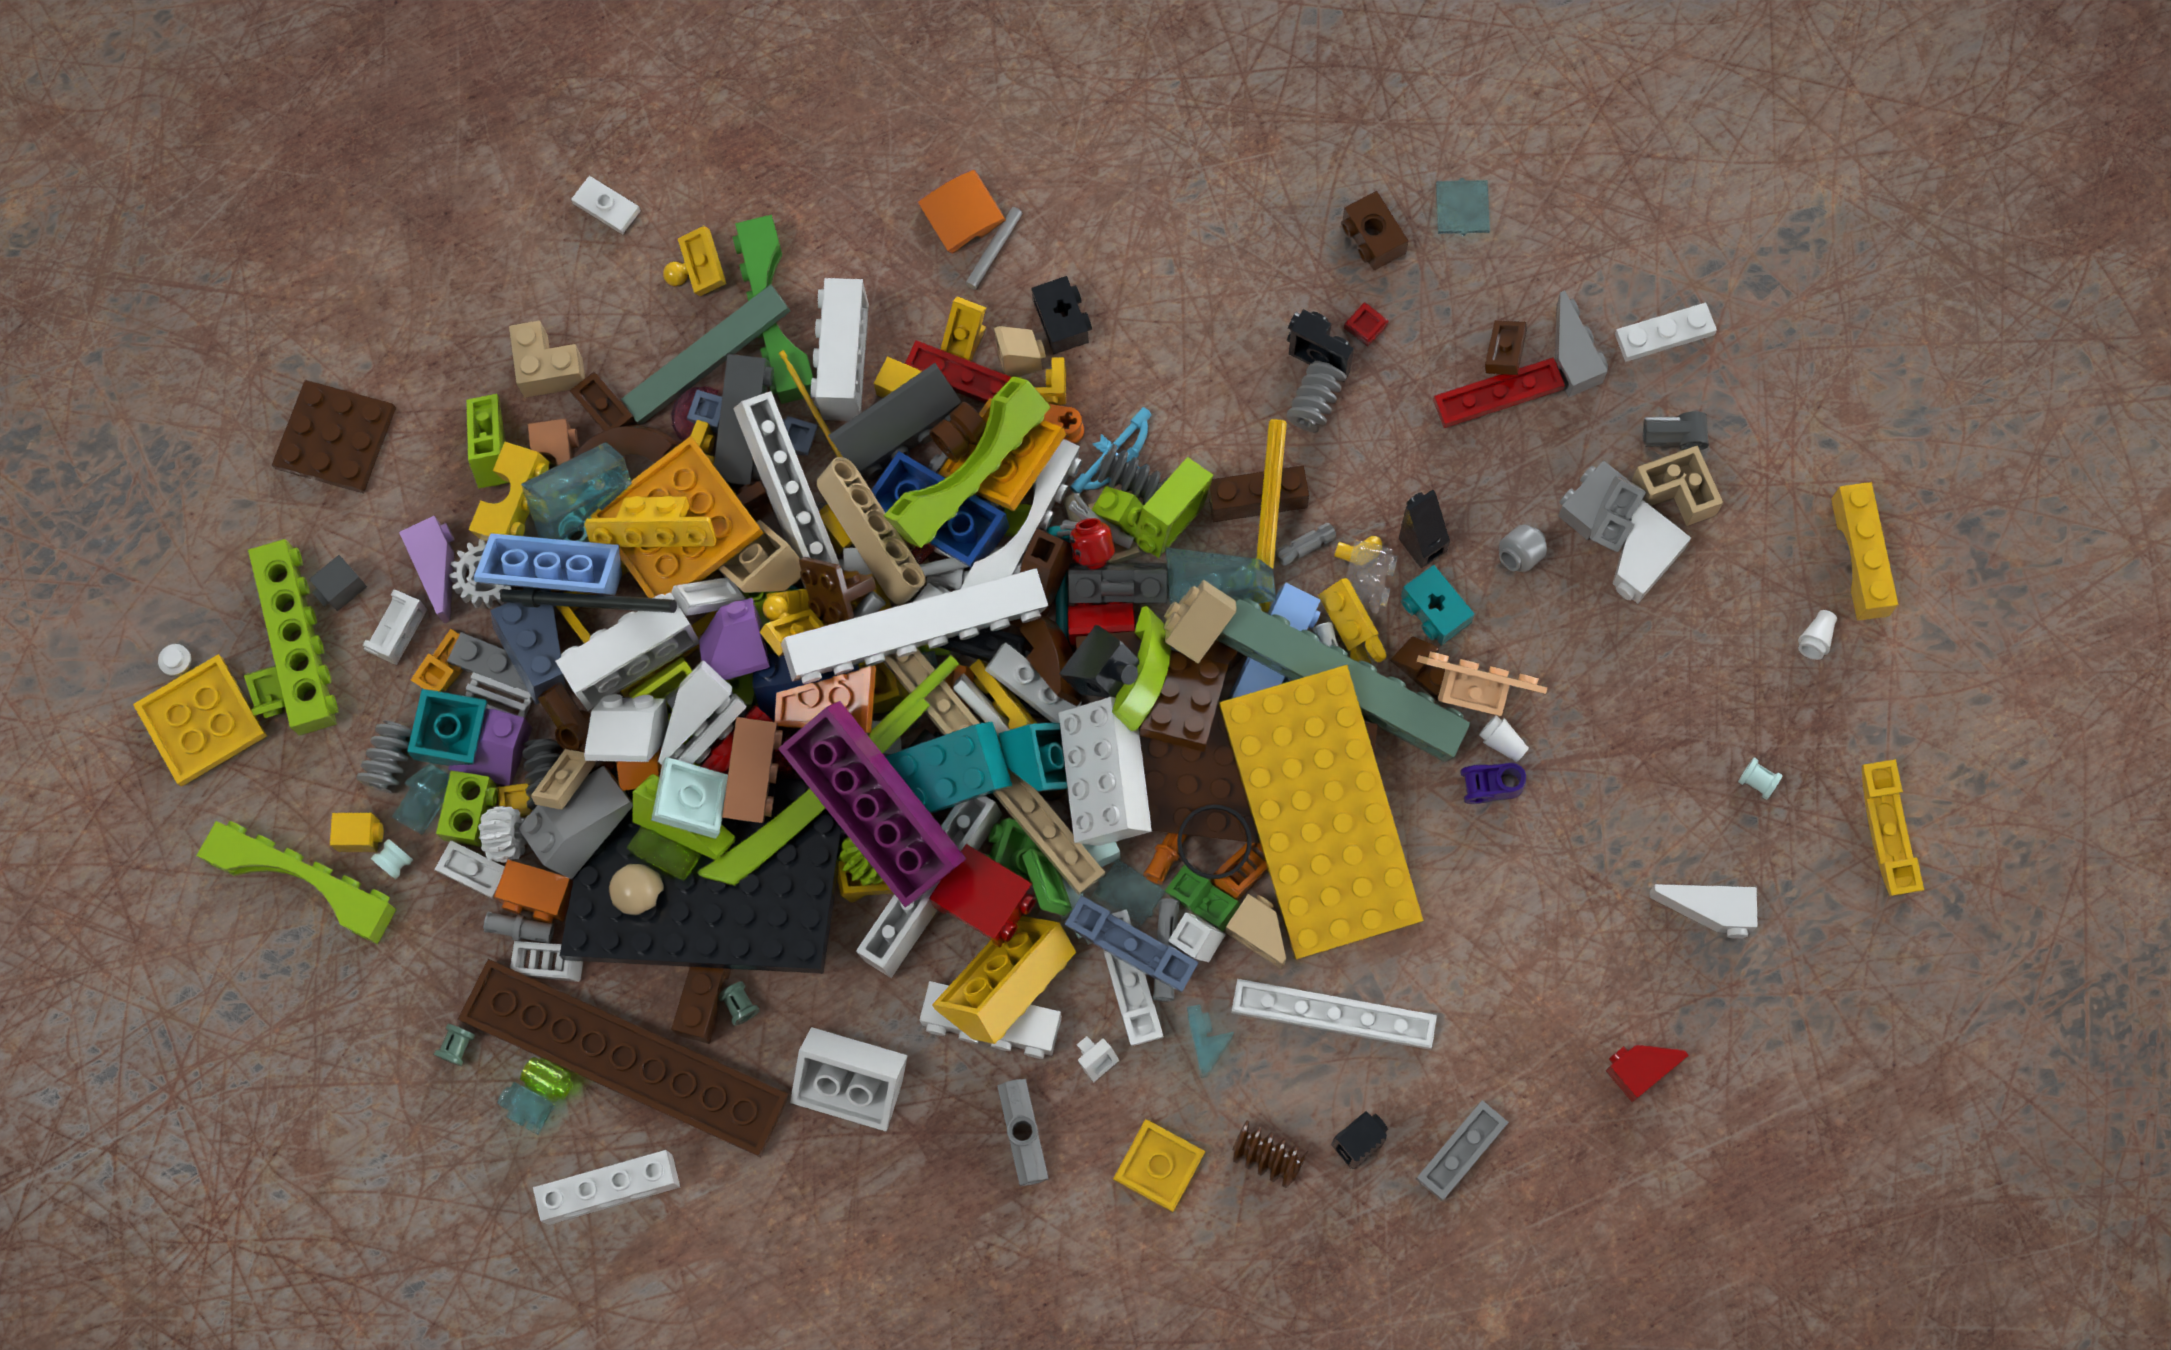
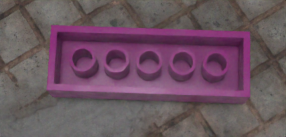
M841 701L826 707L778 748L905 908L966 860V857Z

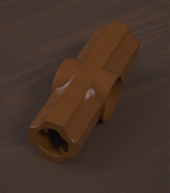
M561 682L541 693L538 696V700L557 727L555 731L557 743L563 749L585 752L591 714L580 710ZM596 761L589 774L602 766L610 770L615 766V762Z

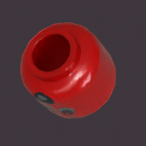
M1088 518L1081 520L1070 533L1073 557L1078 564L1087 566L1089 569H1098L1105 566L1106 561L1110 560L1114 555L1115 547L1111 529L1099 519Z

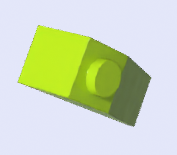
M498 394L467 399L468 462L477 487L479 489L509 483L493 472L503 444L506 442Z
M651 774L633 791L634 823L714 860H717L735 842V836L722 824L719 835L714 839L652 821L660 777Z

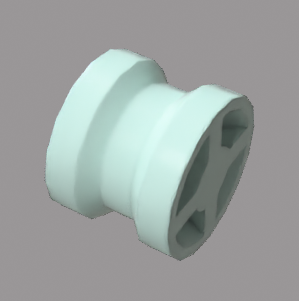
M390 839L384 843V849L380 853H376L370 858L395 880L400 876V869L413 861L410 856Z

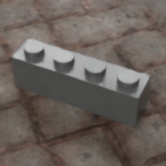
M727 354L714 466L728 485L743 487L747 484L753 485L756 481L761 480L733 408L741 401L766 393L767 386H772L774 367H770V362L766 358Z

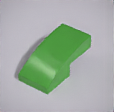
M1186 865L1180 869L1165 889V892L1173 899L1179 900L1182 906L1222 932L1241 905L1239 901L1213 886L1210 880L1193 873Z

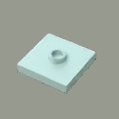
M665 757L662 762L651 820L716 839L720 833L728 775Z

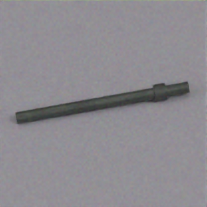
M529 587L523 590L503 589L500 594L502 602L522 603L524 607L538 608L540 605L665 613H675L677 609V602L671 599L542 592L539 588Z

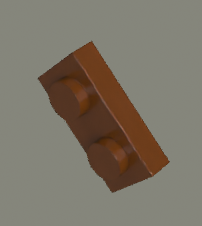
M1494 321L1485 362L1486 373L1518 375L1527 333L1526 322Z
M595 372L591 373L570 390L572 396L603 431L629 426L635 421L634 416Z

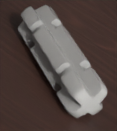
M1325 523L1317 527L1318 530L1316 532L1312 530L1291 541V545L1285 544L1278 548L1276 556L1279 562L1286 566L1294 562L1295 557L1301 558L1320 548L1322 543L1327 544L1335 540L1336 532L1330 523Z

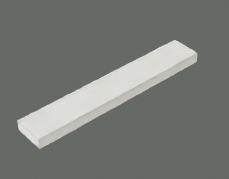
M1237 979L1231 1012L1243 1016L1428 1050L1432 1049L1437 1015L1242 979Z

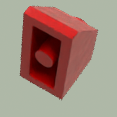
M1635 1045L1628 1051L1623 1046L1609 1058L1612 1065L1609 1066L1606 1072L1629 1100L1633 1102L1689 1055L1685 1050Z

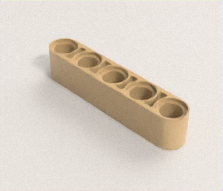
M836 457L818 477L817 487L886 596L896 604H906L924 585L926 581L924 572L897 530L883 516L885 514L883 508L855 465L847 458Z

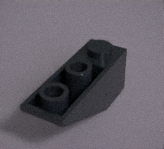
M1433 489L1425 495L1420 492L1407 501L1398 538L1420 568H1423L1447 552L1450 543L1439 502Z

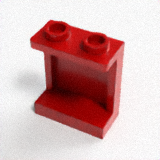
M965 844L961 852L966 857V860L941 879L928 899L935 909L945 915L949 913L988 937L994 945L1000 948L1005 941L1009 942L1013 938L1018 928L1017 923L1022 915L1028 914L1034 907L1037 898L1035 897L1033 885L983 853Z

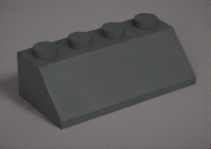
M934 363L828 436L841 455L855 465L865 481L867 479L873 480L884 472V468L891 463L898 451L909 456L910 450L919 444L924 445L932 441L933 439L929 431L942 420L950 421V413L962 401L936 363Z

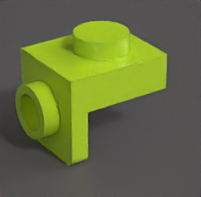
M1105 486L1091 510L1103 519L1119 526L1126 534L1134 537L1144 505L1134 494Z
M275 665L244 675L254 707L251 709L253 716L263 713L264 718H268L283 712L282 707H285Z

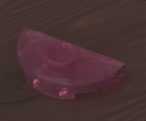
M708 386L694 387L683 392L674 402L671 417L672 426L678 438L685 441L691 436L695 424L687 420V415L696 390L717 395L718 390Z

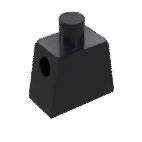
M1095 625L1059 675L1079 694L1105 698L1115 697L1124 684L1130 685L1136 681L1139 659L1119 639L1099 625Z

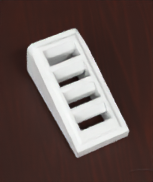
M514 941L510 969L528 977L579 982L581 980L583 961L563 960L559 956L562 944ZM531 950L529 966L524 968L526 952ZM540 951H541V952H543L542 964H541V969H538V963H539V957H540ZM554 953H557L555 969L551 970Z

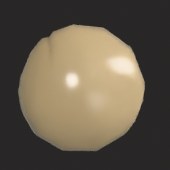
M628 864L614 874L609 885L613 906L621 912L630 915H639L655 907L658 894L664 890L659 873L643 864Z

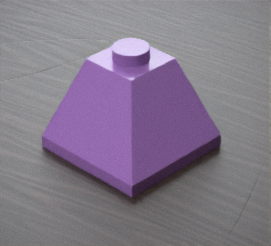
M753 598L734 601L728 605L721 606L699 639L701 660H704L724 680L770 667L766 640L760 633L763 624Z
M486 709L474 764L452 765L448 769L450 771L489 776L497 785H512L523 756V750L525 749L523 743L528 741L532 731L531 725L524 717L496 709Z

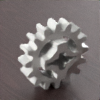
M479 539V546L474 547L470 542L467 543L468 552L464 553L458 550L457 554L460 557V561H454L450 564L457 572L449 574V577L455 583L452 586L457 594H461L460 597L465 603L472 599L474 607L479 608L481 603L485 602L489 609L492 608L494 600H497L501 605L504 604L500 599L501 591L503 589H512L511 586L474 581L475 572L486 546L485 541ZM469 569V576L466 578V572Z

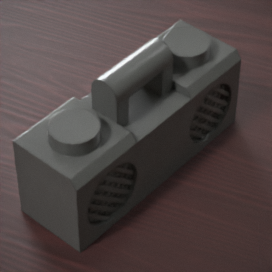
M1070 563L1069 603H1167V563H1106L1105 566L1098 569H1089L1087 566L1078 563Z

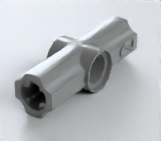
M1016 1079L997 1085L1020 1187L1049 1180L1026 1079ZM1026 1124L1032 1128V1135L1029 1139L1020 1141L1014 1137V1130L1018 1125Z

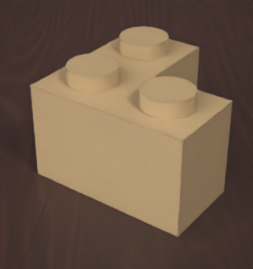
M541 321L509 326L516 384L524 398L571 390L585 379L583 358L576 344L549 348L548 335Z
M1698 445L1638 466L1632 478L1633 484L1646 491L1642 500L1650 506L1674 498L1686 526L1716 516L1723 504Z
M1205 580L1198 587L1192 586L1179 603L1174 601L1164 615V618L1167 619L1164 625V629H1166L1165 642L1199 663L1236 613V601Z

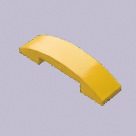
M1896 759L1862 765V782L1867 818L1876 858L1889 896L1924 891L1918 858H1913L1900 799V793L1903 790Z

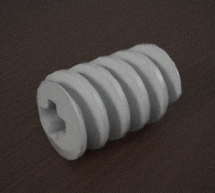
M1314 361L1313 364L1307 367V375L1302 378V386L1297 389V397L1292 400V408L1287 411L1286 415L1293 425L1313 433L1319 430L1315 426L1316 424L1326 425L1327 419L1321 413L1331 414L1332 408L1326 402L1336 403L1337 397L1331 392H1341L1342 386L1336 381L1343 382L1347 378L1346 374L1335 366L1321 361Z
M383 720L385 724H377L375 727V731L380 736H373L370 740L371 744L376 748H369L365 753L371 760L362 761L361 767L367 773H358L356 779L365 786L391 794L392 792L387 787L388 785L399 784V781L392 777V773H403L404 771L396 763L397 761L408 760V757L401 750L408 749L409 742L405 739L406 737H411L412 729L395 722Z

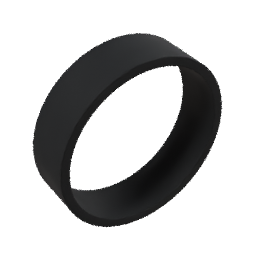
M1206 805L1193 811L1182 823L1177 839L1178 851L1184 864L1193 873L1208 879L1224 878L1238 871L1246 862L1252 844L1250 829L1244 818L1235 810L1223 805ZM1210 809L1223 810L1235 816L1242 824L1247 837V848L1242 861L1233 870L1219 875L1206 874L1194 868L1188 862L1182 850V833L1188 821L1196 814Z

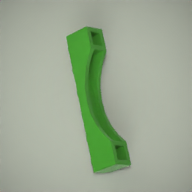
M772 214L735 223L738 235L732 236L737 254L743 253L745 263L739 264L744 282L750 281L752 291L746 292L748 301L772 283L775 269L782 257ZM775 323L758 336V338L764 337L766 347L760 348L762 358H766L770 362L771 367H774V379L772 386H769L773 395L778 394L781 404L804 399L790 375L784 360L779 355V352L784 350L789 362L793 365L811 397V380L814 377L808 356L795 347Z

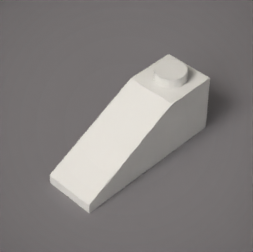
M1655 884L1650 890L1651 899L1716 932L1727 933L1729 938H1746L1748 933H1752L1758 927L1757 887Z

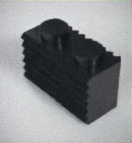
M1365 1111L1338 1133L1331 1145L1350 1169H1356L1357 1165H1361L1363 1161H1366L1368 1156H1372L1373 1152H1377L1378 1148H1382L1386 1141L1388 1127L1376 1113L1371 1116Z

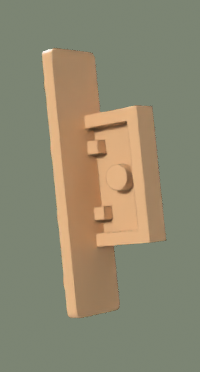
M1431 651L1429 658L1420 655L1417 658V662L1445 669L1438 701L1502 716L1510 685L1546 694L1548 688L1537 685L1539 678L1519 674L1517 680L1509 678V671L1490 666L1489 672L1478 670L1479 663L1460 659L1459 665L1448 663L1449 656Z

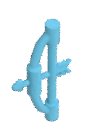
M1142 407L1130 420L1131 424L1113 442L1117 445L1118 450L1136 429H1140L1135 444L1127 450V462L1139 456V452L1147 438V420L1152 414L1145 407ZM1102 434L1100 441L1092 443V445L1103 454L1085 474L1082 473L1070 486L1074 493L1080 494L1083 490H1094L1111 481V478L1108 477L1102 483L1098 482V480L1091 482V478L1097 473L1098 465L1111 447V442Z

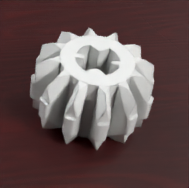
M499 806L489 809L481 815V824L478 825L480 830L479 839L482 842L481 849L485 851L488 860L504 863L507 862V859H519L520 855L524 854V845L527 844V841L518 829L524 822V818H521L518 809Z

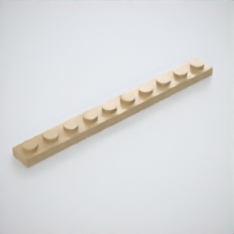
M918 649L916 653L904 657H898L897 653L884 656L885 661L883 663L909 694L935 670ZM944 680L924 698L930 705L925 713L944 735L974 724H980ZM1007 768L1013 786L993 792V794L1079 896L1103 877L1105 871L1082 844L1074 843L1073 833L1038 791Z

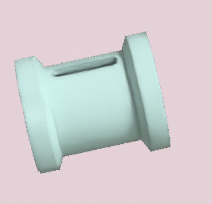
M1753 758L1738 782L1742 785L1744 783L1761 792L1762 797L1767 800L1783 775L1779 772L1776 774L1759 765L1758 759Z

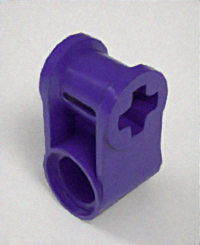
M1516 763L1472 765L1460 770L1461 776L1465 777L1467 795L1464 797V802L1466 804H1481L1495 800L1517 798L1522 793L1526 783L1525 770ZM1505 775H1513L1518 779L1519 784L1516 787H1507L1502 783L1501 778Z

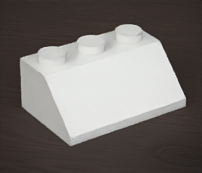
M811 1027L799 1049L790 1103L887 1131L903 1082L908 1055Z

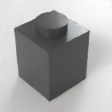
M340 555L309 579L316 587L312 591L314 596L324 607L330 603L336 611H339L367 587Z

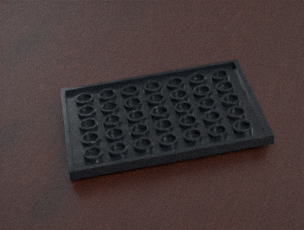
M610 771L619 782L618 771ZM777 778L776 784L770 783L768 796L774 797L771 817L765 816L764 823L722 818L721 824L735 836V842L722 855L753 835L809 789L804 780ZM635 789L625 790L630 799L633 801V791ZM632 807L574 876L559 956L567 961L823 974L840 861L838 858L841 853L844 830L825 808L784 846L734 886L700 876L698 871L713 862L714 859L634 823ZM628 864H643L659 873L664 885V890L658 894L656 906L639 915L621 912L613 906L609 893L612 877L618 870Z

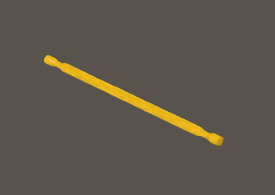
M782 350L779 352V355L784 360L790 375L837 457H843L828 435L831 432L796 370L789 362L787 354Z

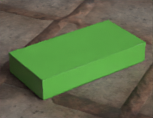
M1029 849L1022 857L1040 909L1065 916L1072 910V906L1060 873L1042 852Z

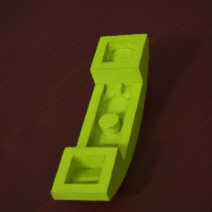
M1148 606L1141 608L1135 629V634L1142 640L1137 656L1139 659L1137 679L1130 685H1123L1116 695L1112 713L1131 731L1139 728L1154 706L1163 687L1171 656V645L1165 642V624Z

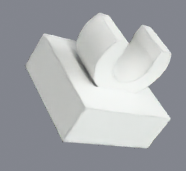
M1086 1036L1077 1044L1083 1054L1078 1059V1062L1093 1082L1119 1061L1112 1047L1104 1038L1095 1045Z

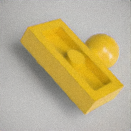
M702 226L677 238L685 263L682 264L674 261L665 266L663 277L666 283L671 286H680L686 282L689 275L693 291L698 296H702L727 284L709 228Z
M772 595L763 603V613L772 622L766 623L760 633L779 657L784 655L781 643L785 637L824 627L823 623L811 609L789 615V605L782 596Z

